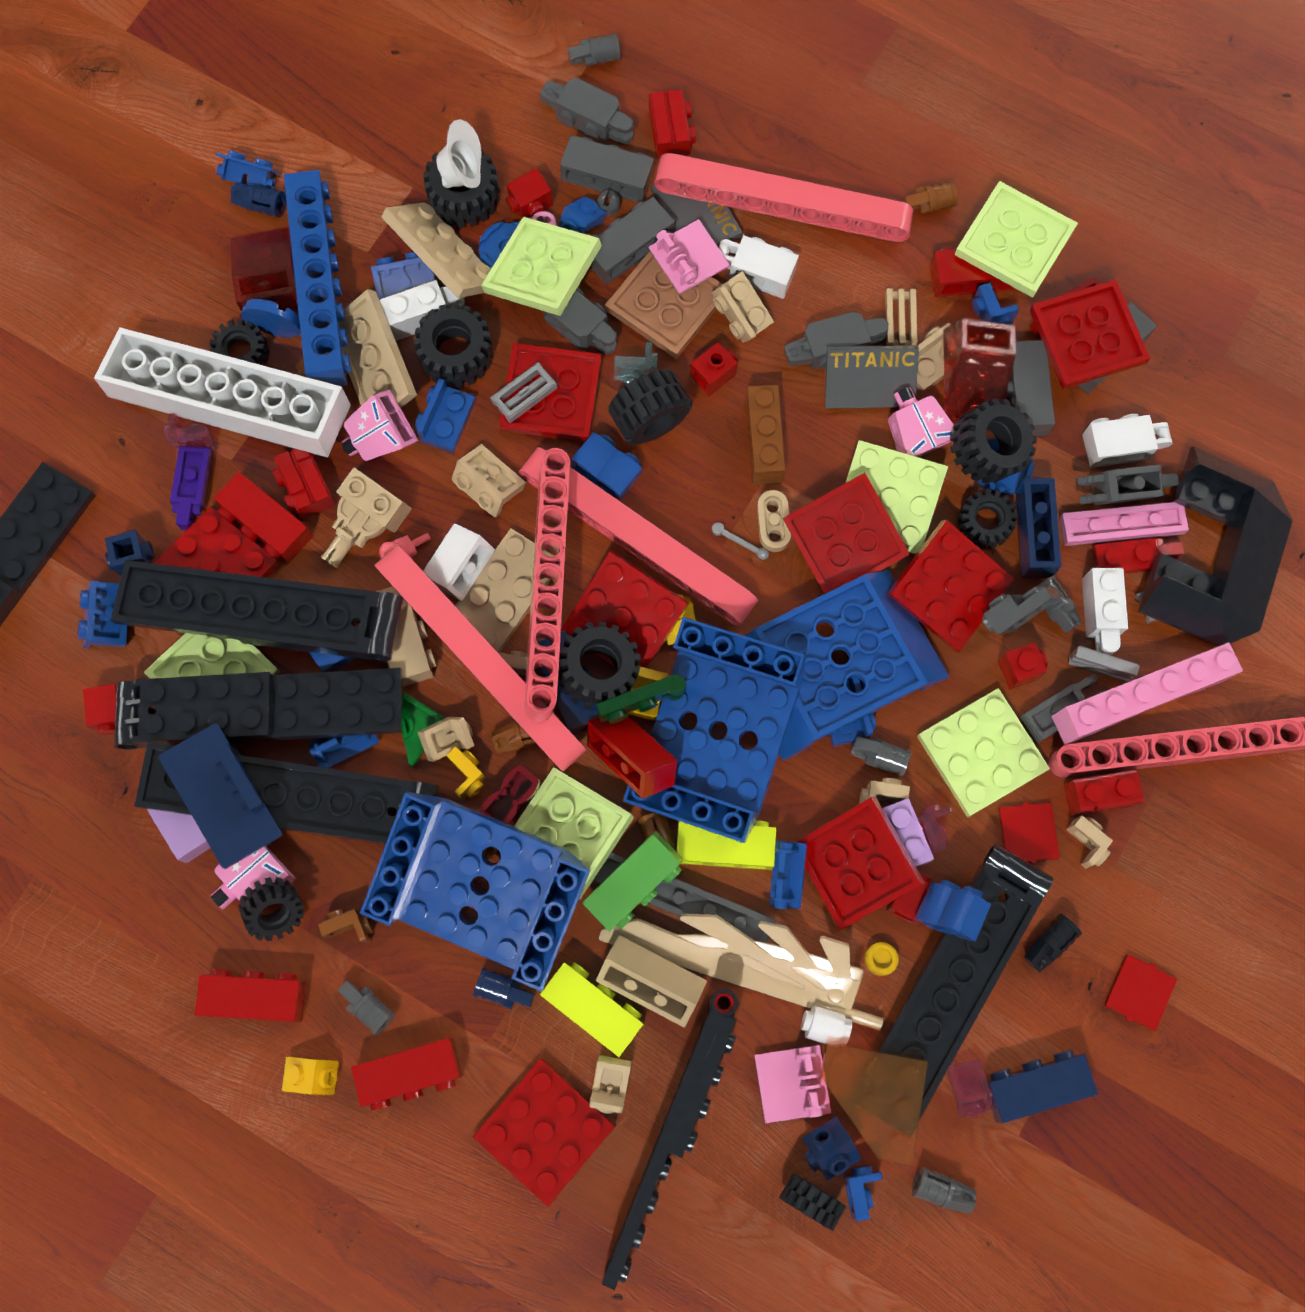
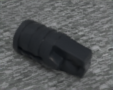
M1060 913L1044 929L1043 933L1037 936V939L1024 955V958L1032 968L1041 972L1054 960L1060 958L1063 952L1082 935V932L1070 919Z

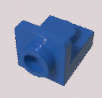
M871 1165L851 1168L852 1174L843 1176L851 1218L855 1221L870 1219L869 1209H873V1200L870 1189L864 1188L863 1183L882 1180V1173L877 1170L872 1171Z

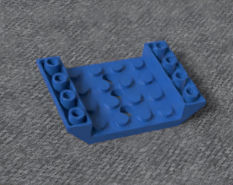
M889 570L860 576L753 629L745 635L746 637L806 655L801 690L779 754L782 761L811 748L814 742L919 689L922 692L949 678L946 669L918 620L887 595L895 583ZM820 623H828L832 626L834 633L830 637H822L817 633L816 626ZM835 650H843L847 653L849 661L844 665H838L833 662L831 653ZM852 677L861 679L864 684V690L858 693L850 691L847 687V680Z
M683 617L673 648L678 650V654L671 675H680L684 678L686 682L684 696L678 701H672L668 698L662 700L651 733L655 741L677 760L675 785L644 799L628 785L623 802L745 843L761 813L801 690L806 655ZM689 712L695 713L698 719L696 727L692 730H686L682 726V718ZM717 722H724L728 730L727 735L721 740L714 739L711 734V729ZM746 732H754L758 738L757 745L751 750L744 749L741 744L742 736Z
M406 792L360 914L388 926H391L398 919L514 969L511 979L542 992L591 869L563 847L449 799ZM492 846L500 851L501 860L499 862L493 863L487 860L485 857V849ZM481 876L488 880L489 890L487 892L476 890L473 883L475 877ZM471 906L475 908L478 913V919L473 922L466 920L462 914L463 907Z

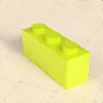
M679 821L676 852L683 858L680 864L772 870L775 863L776 828L769 827V822L756 821L746 842L742 843Z
M564 962L540 995L620 1057L644 1025L639 1021L642 1014L628 1003L623 1008L612 1000L616 994L606 986L599 983L595 987L586 980L589 973L574 962L570 967Z

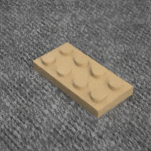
M423 202L385 208L381 216L383 220L457 298L484 293L481 285L491 268L473 253L472 248L454 233L453 228L436 214L432 206Z
M367 289L344 309L345 321L340 322L341 329L345 328L348 339V347H343V352L349 355L351 364L349 376L361 406L371 396L390 389L401 408L417 396V393L377 293Z
M511 528L495 549L462 601L459 600L455 605L497 652H501L531 607L535 543ZM546 550L542 551L546 556H554ZM544 578L540 581L547 586L551 579Z

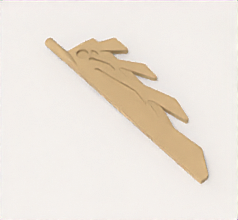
M681 914L680 916L681 921L708 935H678L639 918L630 920L622 929L616 925L610 932L605 927L600 932V941L614 945L620 935L680 967L812 1009L815 1005L845 1014V1018L852 1020L854 1023L878 1031L881 1030L883 1024L882 1017L852 1008L864 971L850 966L849 943L820 936V943L827 958L808 953L787 926L759 921V928L779 944L774 945L755 941L720 916L709 914Z

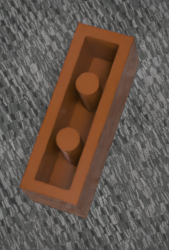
M778 385L748 386L745 403L752 485L782 484L785 474V460Z

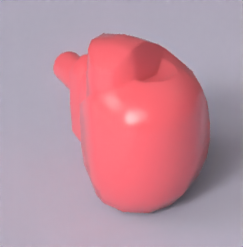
M425 533L411 541L408 535L391 542H385L380 546V557L382 559L396 545H399L412 559L413 556L417 555L415 547L429 541L431 537L428 533Z

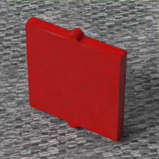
M1024 802L1021 806L998 808L1004 849L1032 865L1036 864L1037 861L1060 859L1052 803L1029 805L1027 802Z
M1126 954L1104 1006L1124 1016L1127 1022L1134 1021L1152 1031H1156L1178 979L1157 969L1154 963L1147 964Z

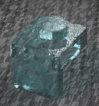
M646 342L645 357L615 356V380L630 383L644 374L657 370L658 353L652 352V342Z

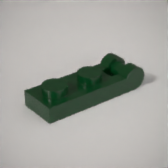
M671 675L596 704L597 714L601 723L609 721L610 724L620 722L628 717L627 713L637 709L640 712L651 710L658 706V701L663 699L680 700L684 696L686 682L680 675Z

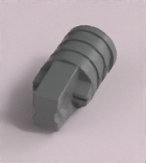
M616 33L609 36L605 35L603 37H595L594 39L581 40V45L568 48L570 65L585 63L587 67L597 65V63L617 61L621 58Z
M1054 575L1038 585L1039 588L1041 586L1056 587L1063 596L1046 608L1045 611L1048 617L1053 622L1056 621L1065 633L1082 623L1074 609L1076 607L1073 601L1067 596L1066 591L1062 589L1061 584L1057 582Z
M857 736L850 754L865 760V764L877 767L883 771L886 770L889 773L903 777L911 756V750L903 749V747L895 746L892 743H886L881 739L873 738L869 740Z
M346 981L338 989V992L350 1002L346 1009L354 1017H357L361 1023H364L375 1036L381 1034L396 1016V1013L390 1010L386 1004H383L367 986L360 991L354 984Z
M923 1166L917 1171L912 1186L913 1197L921 1198L926 1202L929 1201L931 1204L939 1205L944 1209L971 1214L976 1205V1190L956 1181L954 1178L946 1177L941 1173L938 1174L936 1171L928 1170Z

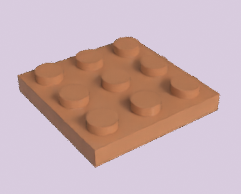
M649 251L605 304V310L677 359L716 311L717 308L713 303L714 297L711 292L721 286L722 283L710 277L679 294L651 251Z

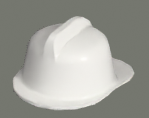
M461 119L453 121L449 126L447 145L439 152L436 159L437 167L442 177V185L445 188L465 185L473 189L477 188L480 184V141L473 127Z

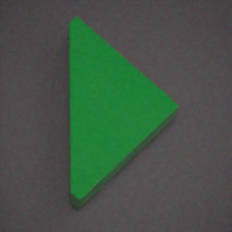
M403 692L402 736L407 752L408 764L414 768L425 752L417 732L445 719V717Z

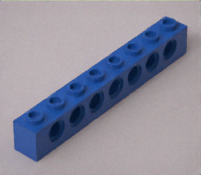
M319 170L284 174L305 375L311 379L345 386L347 385L346 373L351 372L349 355L343 352V347H348V339L345 328L341 329L340 322L345 321L343 304L337 301V297L342 296L339 278L334 276V272L339 271L336 253L332 254L331 251L332 247H336L334 230L329 229L328 226L329 223H333L331 206L326 205L325 201L330 199L328 182H322Z

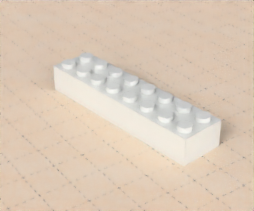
M120 327L94 377L98 385L110 398L324 457L329 456L351 406L341 386Z

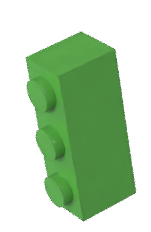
M655 831L586 897L582 904L609 932L616 925L622 929L635 916L631 911L639 903L645 907L658 894L655 888L663 880L669 884L682 871L678 865L682 862L683 858Z

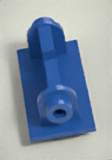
M228 150L227 155L216 154V156L223 158V164L217 166L216 172L225 181L243 184L245 174H247V184L275 189L276 180L273 179V174H282L272 168L273 163L256 158L255 163L245 161L246 155Z
M376 735L318 738L308 744L311 748L309 749L314 760H317L319 767L331 768L380 742Z
M776 840L775 863L772 870L769 904L774 905V908L787 909V907L801 909L807 844L782 840Z

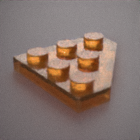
M826 1042L821 1077L877 1158L913 1165L928 1062L921 1059Z

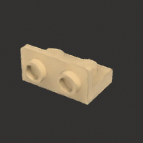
M743 271L711 292L714 297L713 303L721 314L726 315L731 323L729 328L732 334L737 339H741L743 343L753 339L756 334L774 322Z
M947 323L941 329L939 326L933 328L925 336V340L917 345L919 347L916 388L921 394L956 370L969 358L965 350L950 335L953 329L950 323Z
M482 444L457 461L452 476V481L457 487L467 493L482 509L486 510L493 517H497L502 510L503 504L520 493L526 484L521 477Z

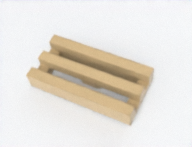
M887 288L885 292L886 321L889 325L888 332H886V346L917 344L916 289L904 292V289L893 291V289ZM893 299H898L899 340H894ZM905 300H908L909 340H906Z

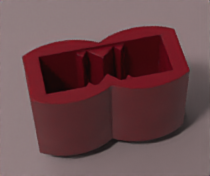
M525 765L513 768L505 776L500 790L490 795L483 803L480 813L510 825L517 818L521 805L531 800L537 793L542 779Z

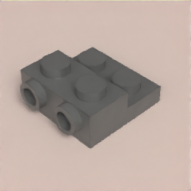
M1036 586L1024 595L1002 594L988 604L991 609L984 613L982 621L992 633L995 631L998 635L1012 633L1063 596L1056 587L1045 586L1040 588Z

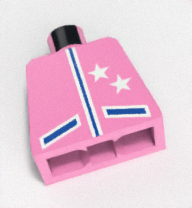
M910 386L894 394L900 410L888 418V423L898 452L921 457L952 442L950 441V434L955 432L953 429L954 424L932 395L917 402Z
M390 389L371 396L344 422V427L349 434V437L342 441L344 451L350 456L359 452L365 461L418 442L415 433Z
M265 846L228 869H223L219 863L214 872L224 884L214 891L210 897L224 910L236 898L240 901L242 895L247 896L245 890L248 887L254 890V883L258 880L262 885L265 884V878L271 877L272 882H275L276 877L282 878L283 882L286 879L292 882L295 877L271 849Z

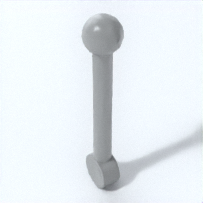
M717 522L713 524L712 532L714 535H723L756 553L761 560L768 558L769 551L766 548H758L724 529L722 523Z

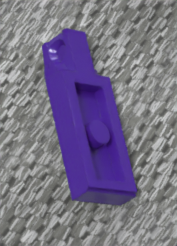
M179 446L170 503L172 504V512L177 513L175 524L178 525L181 531H186L195 522V515H201L202 508L204 509L213 454L211 448Z

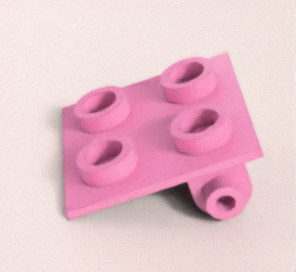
M699 219L673 234L667 233L666 230L660 231L656 235L657 242L648 247L679 294L730 267V264Z
M820 1045L754 1055L765 1123L803 1117H818L831 1113Z

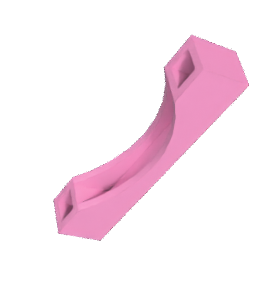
M1226 643L1067 706L1051 717L1064 744L1067 745L1152 708L1226 681L1243 672V669L1230 643Z

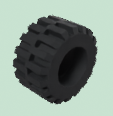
M481 149L480 184L477 188L465 192H454L442 185V177L436 163L438 153L432 155L433 162L428 161L425 166L426 172L423 175L424 186L429 205L434 208L436 214L442 220H446V224L453 226L454 223H458L459 228H465V224L470 223L471 227L477 225L476 221L478 220L486 221L488 213L493 215L496 210L495 205L499 204L500 189L495 164H492V158L488 154L484 156V152Z
M445 304L440 305L439 311L435 312L432 309L428 312L429 317L427 319L421 318L419 321L421 328L416 327L414 345L420 365L427 377L431 375L432 381L436 384L438 379L441 378L446 380L447 387L455 384L456 388H463L462 383L468 382L470 386L475 383V377L481 379L485 375L483 369L489 370L491 366L490 359H493V350L488 326L485 320L481 319V315L477 311L472 313L471 308L464 305L463 309H460L458 304H452L451 308H446ZM459 337L470 342L466 350L456 355H446L438 351L440 345L450 338Z
M662 369L644 374L627 384L612 399L608 406V412L625 441L630 443V445L655 440L674 429L690 412L692 401L672 370Z
M992 399L964 413L959 417V421L955 422L953 426L955 432L950 434V441L954 442V445L950 447L951 453L956 454L957 458L954 461L956 465L961 464L963 467L961 471L965 475L970 473L972 480L979 481L982 479V483L997 482L1024 469L1023 467L1029 465L1032 461L1030 457L1036 451V448L1032 445L1037 443V437L1032 434V431L1035 430L1033 423L1029 424L1027 421L1029 416L1026 412H1020V406L1017 404L1010 406V401L1005 399L1000 402L998 399ZM987 429L996 436L999 442V454L990 447L987 441Z
M593 622L586 623L583 630L578 627L573 631L572 636L568 635L561 648L558 683L564 685L562 691L566 696L570 693L573 695L572 702L578 704L579 700L585 702L583 708L590 709L592 704L596 705L631 691L639 674L640 667L638 665L641 659L640 654L635 653L638 647L635 641L628 642L630 635L626 631L623 634L618 632V626L613 624L612 628H607L606 622H599L598 626L594 627ZM590 653L603 654L613 662L616 674L608 679L593 678L583 670L580 659Z

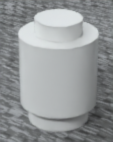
M815 1005L811 1011L805 1010L801 1021V1030L805 1031V1038L837 1047L838 1044L846 1046L852 1029V1020L845 1018V1014Z

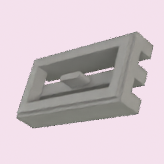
M538 362L490 397L491 402L498 407L502 415H505L506 420L512 423L556 390L557 383ZM536 375H541V377H539L529 386L523 388L521 391H519L517 395H515L509 401H507L506 403L502 402L505 398H507L517 389L522 387ZM547 382L546 385H544L542 388H540V389H539L538 391H536L534 394H532L531 396H529L531 393H533L535 390H537L539 387H541L543 384H545V383ZM523 399H525L523 402H521L519 405H517L515 408H513V409L510 411V409H511L512 407H514V406H515L516 404H518L520 401H522Z
M1078 646L1070 654L1067 663L1128 683L1137 676L1140 667L1136 663L1082 646Z

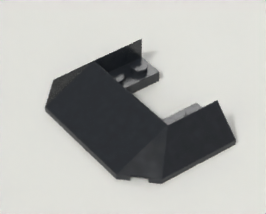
M1193 446L1189 450L1173 502L1227 525L1214 571L1210 575L1162 553L1157 555L1138 612L1219 647L1226 643L1231 644L1260 631L1293 520L1273 481Z

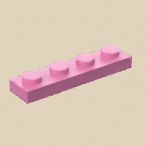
M1175 502L1062 513L1060 516L1065 546L1181 535L1189 531L1185 508Z

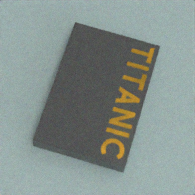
M655 184L651 186V193L654 198L674 219L675 232L699 219L717 247H719L723 239L735 241L742 238L743 232L728 206L666 194L657 190Z
M917 345L827 347L825 408L899 407L894 394L909 386L916 398L919 347Z

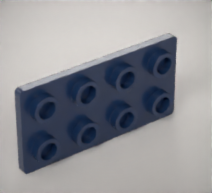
M215 723L158 756L223 869H228L282 837L280 828L218 724Z

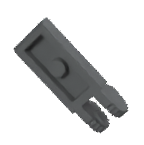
M1095 674L1090 675L1077 684L1074 682L1020 717L1037 743L1058 731L1051 717L1052 715L1067 706L1086 699L1081 690L1095 684V681L1098 680ZM1106 690L1100 691V692L1096 693L1095 695H1098V694H1100V693H1103V692H1105Z

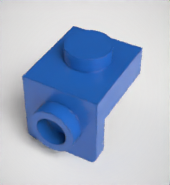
M584 196L564 208L558 227L586 234L587 231L604 222L607 212L599 207L595 201Z
M991 283L979 286L972 300L974 313L976 316H980L985 330L992 328L1000 330L1010 326L1019 311L1017 304L1001 309Z

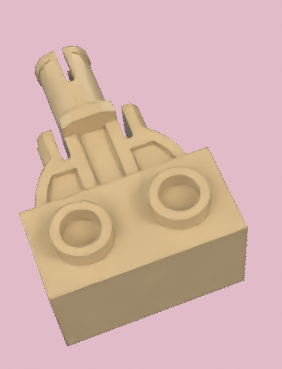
M353 467L336 491L337 494L342 496L337 508L338 518L331 526L337 531L335 533L337 536L325 553L321 555V558L328 561L335 568H338L352 546L357 545L363 548L368 539L381 535L386 529L395 533L412 508Z

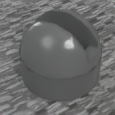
M606 189L598 196L597 205L607 212L606 216H613L619 212L621 200L617 192ZM607 198H611L609 206L604 205Z

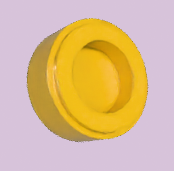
M879 942L867 949L864 961L871 973L877 976H885L896 969L899 958L897 951L892 945Z

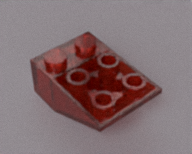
M289 227L231 238L232 281L236 303L240 311L242 312L246 301L251 299H264L276 302V304H279L278 309L285 311L286 308L291 310L298 309Z
M962 318L943 329L944 412L949 418L959 419L964 413L986 401L998 399L1000 402L1005 399L1016 356L1015 325Z

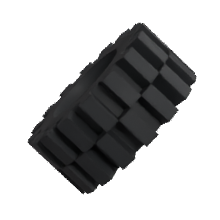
M238 319V325H235L233 320H229V327L226 328L224 324L218 326L221 332H213L212 335L215 340L210 339V346L212 348L210 352L231 357L229 355V348L238 341H247L250 343L249 352L236 359L262 365L261 362L267 363L268 357L266 354H269L268 344L257 326L255 327L252 322L248 321L245 324L243 319Z
M985 489L983 494H981V491L975 492L973 497L970 496L958 516V521H960L959 531L963 530V534L967 538L969 537L974 544L979 543L980 549H985L987 545H989L990 549L995 548L997 544L999 546L1002 545L1017 525L1015 521L1018 518V513L1013 512L1016 508L1014 502L1009 505L1007 502L1010 498L1007 495L1004 498L999 497L1001 492L997 490L994 494H991V489ZM983 509L993 511L998 516V526L994 529H984L977 522V513Z
M271 877L265 878V884L261 885L258 880L254 883V890L250 887L245 890L247 896H241L239 911L245 928L251 936L255 934L258 940H262L265 936L266 941H272L273 936L277 935L279 940L284 938L283 932L286 931L289 935L294 932L292 925L298 927L301 924L299 918L304 916L303 903L294 885L292 886L289 880L286 879L283 882L282 878L276 877L275 882H272ZM271 904H283L279 910L272 914H260L265 907Z
M794 1173L791 1174L779 1196L781 1200L832 1231H834L846 1208L845 1204Z

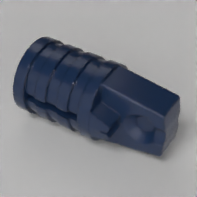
M236 183L231 186V203L253 212L277 218L283 215L286 207V195L283 191L253 184Z
M482 968L473 993V997L490 1000L493 1003L500 1004L499 1006L511 1010L514 1002L531 1007L535 995L520 990L521 983L511 979V977L506 978L495 972H489L486 968Z

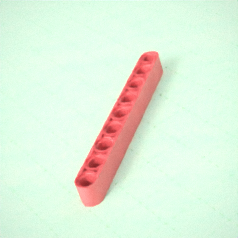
M667 153L662 155L659 160L654 184L657 190L666 194L894 242L905 241L910 235L913 208L904 202L678 154Z
M537 447L519 470L520 475L537 489L543 454L546 452V450ZM556 465L548 466L552 470H560V467ZM570 467L568 511L731 624L738 627L741 626L758 602V599L749 590ZM555 493L546 494L548 497L553 499L559 498V496Z
M551 448L543 454L538 481L524 702L525 714L535 722L548 720L553 713L557 701L570 458L564 450L559 448ZM556 465L560 467V470H552L548 466ZM555 493L559 496V498L553 499L548 497L546 494ZM553 521L558 526L548 527L544 522ZM546 549L552 550L556 553V556H546L542 551ZM548 578L551 579L555 583V585L546 586L542 584L540 580ZM548 608L553 612V615L544 616L538 609ZM547 638L552 645L547 647L541 646L536 639ZM545 668L549 671L550 676L539 677L534 670ZM537 698L544 699L548 703V707L545 709L537 708L532 703V700Z
M396 545L374 565L562 772L587 751L553 713L544 722H535L527 717L524 710L526 683L399 545ZM540 698L532 700V703L537 708H547Z
M1305 717L1067 744L1050 756L1049 767L1054 775L1067 778L1305 750ZM1281 729L1288 734L1289 742L1281 737ZM1250 733L1257 737L1258 746L1250 741ZM1219 736L1226 740L1227 750L1219 745ZM1187 740L1193 741L1196 745V753L1188 749ZM1156 743L1161 744L1165 748V757L1160 756L1156 752ZM1124 747L1133 750L1135 754L1134 761L1129 760L1125 756ZM1093 750L1103 755V764L1095 762L1092 756ZM1062 754L1070 756L1073 761L1072 768L1062 764Z

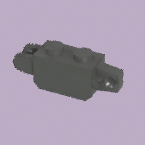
M578 78L570 79L565 86L548 80L539 93L540 100L556 111V119L563 125L574 127L584 132L589 138L599 139L605 143L609 138L621 142V144L624 143V145L633 141L634 121H632L630 116L627 117L626 114L620 112L617 97Z
M577 287L561 316L544 311V320L578 349H588L591 345H594L605 355L615 352L617 335L607 324L606 311L600 304L596 302L591 303L585 298L583 291L579 287Z
M855 311L810 323L804 332L803 338L784 346L788 366L809 364L811 370L816 368L826 369L827 347L875 346L883 343L886 338V332H888L889 323H887L885 318H874L864 321L862 315Z
M1161 465L1117 469L1076 478L1077 485L1092 486L1093 494L1080 497V504L1094 503V506L1165 496L1164 488L1179 485L1178 474H1162Z

